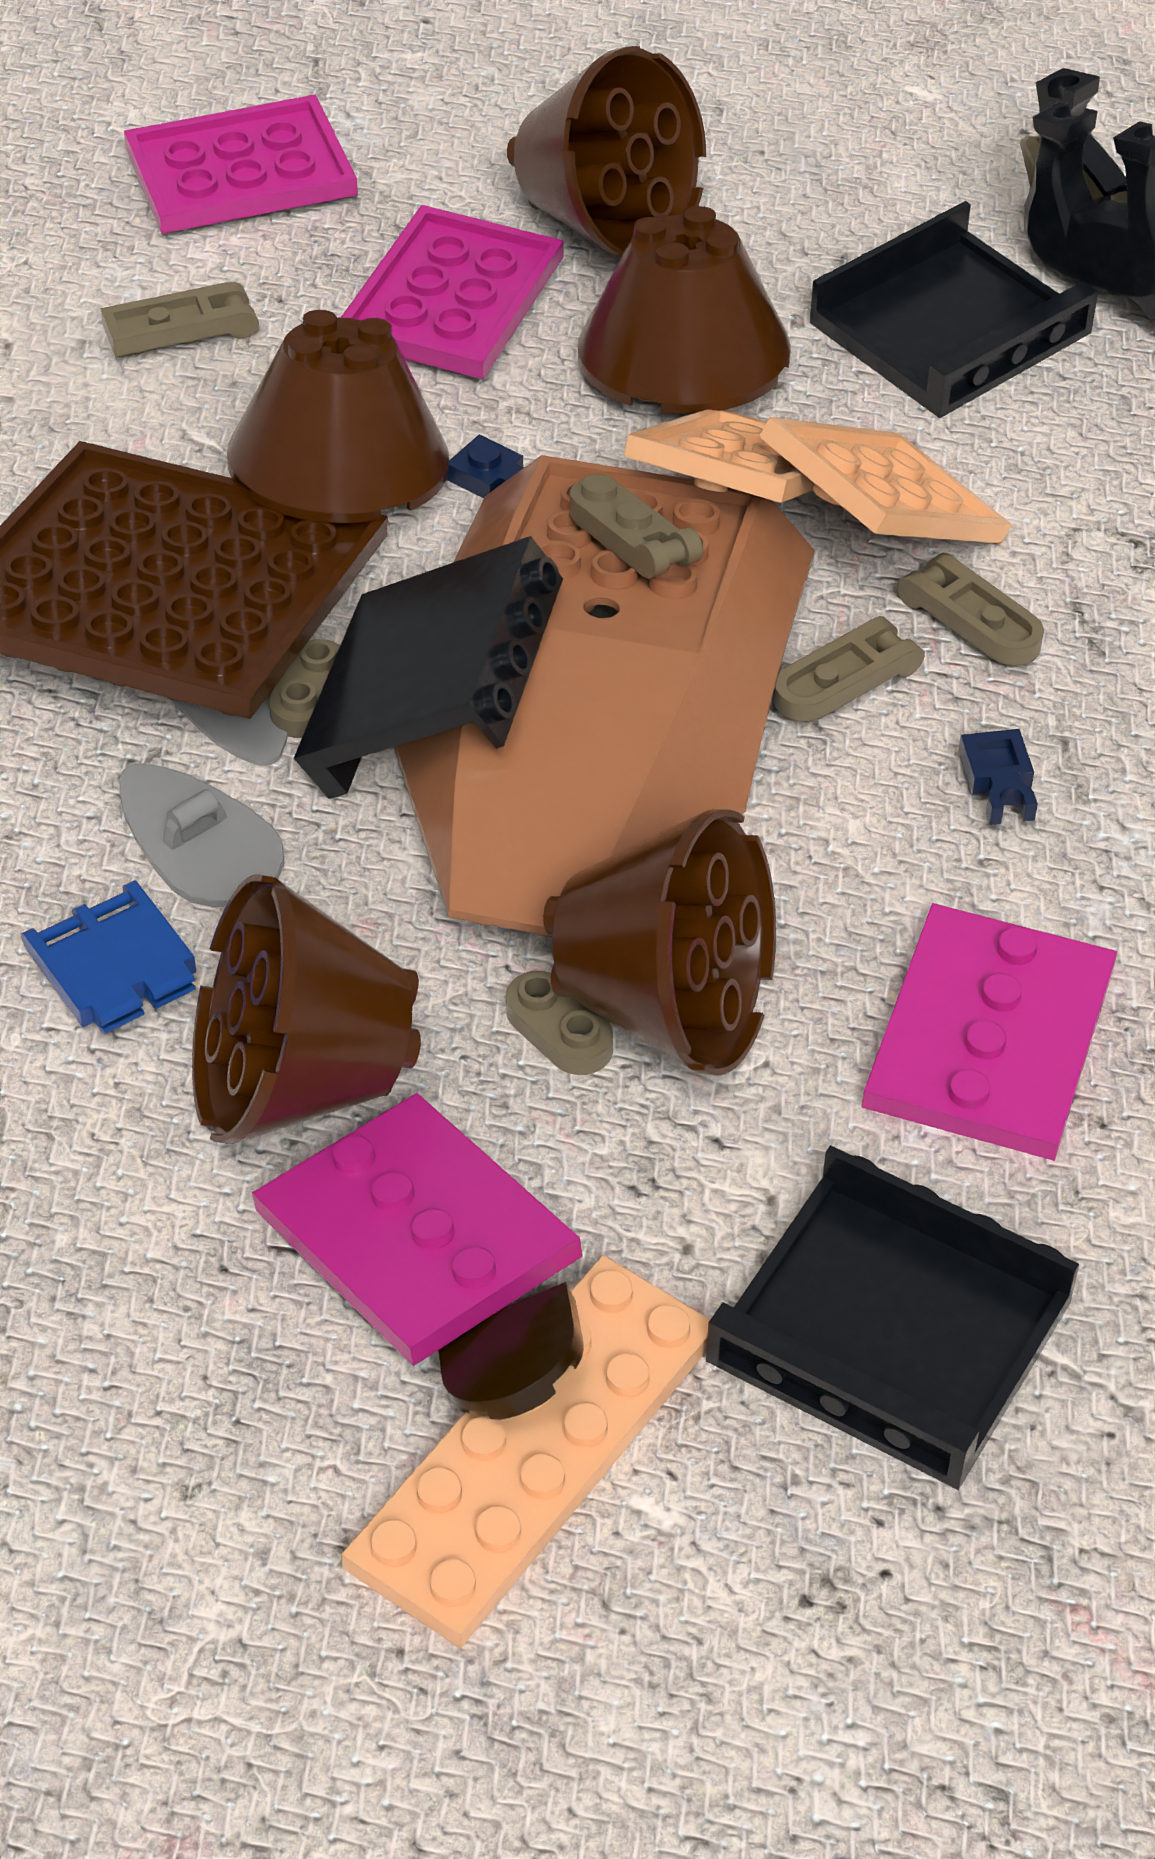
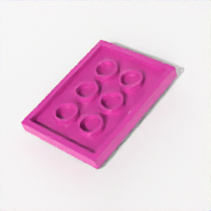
M316 94L124 131L127 152L161 234L358 195L357 177Z
M421 205L340 318L358 320L367 318L384 319L391 324V335L394 337L404 359L484 379L563 259L564 240Z
M932 903L865 1086L862 1108L1055 1161L1114 970L1118 951Z
M418 1093L252 1192L256 1211L412 1366H415L583 1257L580 1237Z

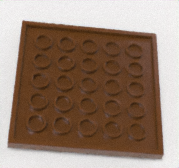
M79 441L0 525V653L6 657L20 658L51 666L59 671L73 672L108 681L116 686L130 687L161 695L169 700L184 701L218 710L226 715L251 719L387 537L388 516L381 515V520L359 523H326L299 519L278 513L258 504L251 499V489L240 480L234 483L230 477Z

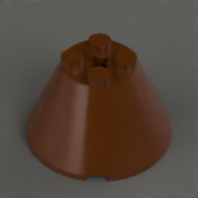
M640 46L616 48L600 56L531 111L523 120L517 136L512 137L507 145L508 161L515 167L518 183L531 207L536 210H543L601 249L618 258L622 257L634 234V224L638 219L683 214L687 208L699 206L703 188L696 187L699 157H706V139L703 120L695 95L682 72L670 59L661 53H651L641 49Z
M705 206L689 207L683 214L669 215L660 218L643 217L635 222L634 234L578 339L579 366L586 379L595 388L605 395L630 406L633 403V397L661 403L662 413L694 414L707 409L721 411L749 403L772 390L778 384L780 372L784 367L789 368L791 344L789 336L738 233L728 224L717 220L716 212L712 208Z
M312 310L303 315V324L293 328L285 336L228 443L227 465L230 477L234 483L240 480L251 489L252 500L270 510L299 519L326 523H359L381 520V510L407 503V509L411 511L429 501L443 487L449 473L448 447L394 337L391 335L392 326L388 321L380 318H367L364 320L337 318L333 312L328 310Z
M727 809L705 811L574 874L564 886L560 896H550L548 898L543 914L545 930L549 935H552L554 964L551 971V986L555 995L570 997L572 1000L689 1069L704 1075H724L729 1073L749 1053L765 1016L763 1012H753L758 997L760 981L773 980L775 965L776 909L767 856L759 836L746 835L739 823H743L745 817L739 812Z
M260 874L247 877L232 894L216 927L209 949L221 952L213 987L200 985L193 1033L192 1083L197 1117L200 1125L214 1128L216 1134L211 1133L210 1140L226 1144L242 1142L378 1097L387 1096L390 1094L402 1067L411 1069L415 1066L421 1047L419 1030L411 1028L412 1006L416 1000L419 985L418 974L415 970L400 967L277 878Z

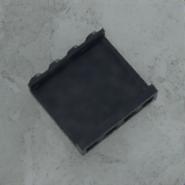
M967 201L938 214L915 228L822 275L813 281L810 324L938 418H942L1091 334L1098 297V290L1085 281L1059 294L968 232L971 204Z
M529 536L361 594L294 756V760L328 799L348 793L363 756L475 722L496 749L504 747L563 581V577L559 574L554 561L547 557L534 539Z
M830 1145L825 1152L822 1179L734 1307L722 1302L708 1322L706 1362L959 1491L1069 1307L1079 1263L1064 1257L1061 1252L1049 1245L1037 1244L1001 1227L998 1222L986 1215L974 1214L944 1200L925 1186L913 1185L879 1169L873 1162L862 1156H852Z

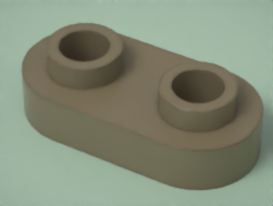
M324 639L308 641L273 688L269 697L270 717L276 727L287 732L288 737L302 738L339 650V644Z
M526 972L516 977L509 984L506 990V1014L510 1024L556 1067L569 1074L588 1075L600 1071L610 1062L613 1055V1029L610 1022L570 997L555 995L551 986L550 972ZM575 1032L588 1033L587 1035L583 1036L573 1035V1033Z

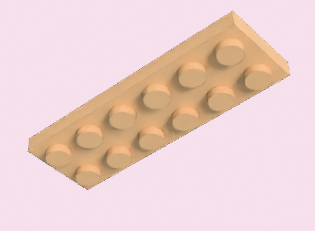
M602 1255L571 1291L576 1300L584 1351L582 1360L577 1368L574 1369L570 1365L566 1372L553 1384L556 1394L542 1405L507 1419H490L487 1412L470 1411L469 1414L465 1412L341 1554L342 1566L345 1571L460 1649L706 1353L709 1318L605 1255Z

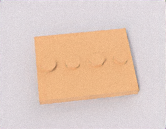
M707 409L630 433L627 437L624 457L695 477L694 485L705 490L725 492L729 487L783 503L812 491V486L814 485V482L759 437L767 421L732 411Z
M769 417L759 435L769 446L814 482L812 490L815 494L831 504L845 508L874 534L1001 544L1012 527L1009 521L900 433Z

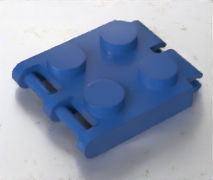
M136 880L123 885V893L91 908L83 904L72 909V917L40 932L31 928L21 933V939L27 952L82 1028L95 1023L100 1031L106 1034L145 1015L144 1010L140 1008L143 1006L141 999L145 997L157 1009L196 990L195 985L191 983L195 981L192 974L196 973L193 953ZM127 904L131 906L104 920H97L98 918L112 911H115ZM79 927L80 931L51 945H46L47 942Z

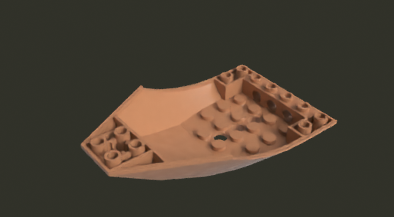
M545 455L539 456L484 497L454 562L531 536L544 554L554 561L559 574L563 577V581L504 747L496 749L475 722L394 747L449 918L552 937V935L546 932L544 927L543 914L545 904L550 896L561 895L564 886L574 874L705 811L727 809L734 810L740 814L746 812L774 689L815 552L772 500L729 487L725 492L705 490L695 486L694 479ZM603 474L614 478L617 483L623 485L678 529L682 530L689 527L694 529L703 545L702 559L684 567L672 564L665 574L651 579L643 577L572 520L569 516L570 489L574 484L582 481L589 475ZM596 605L611 606L618 611L616 615L608 618H597L587 614Z

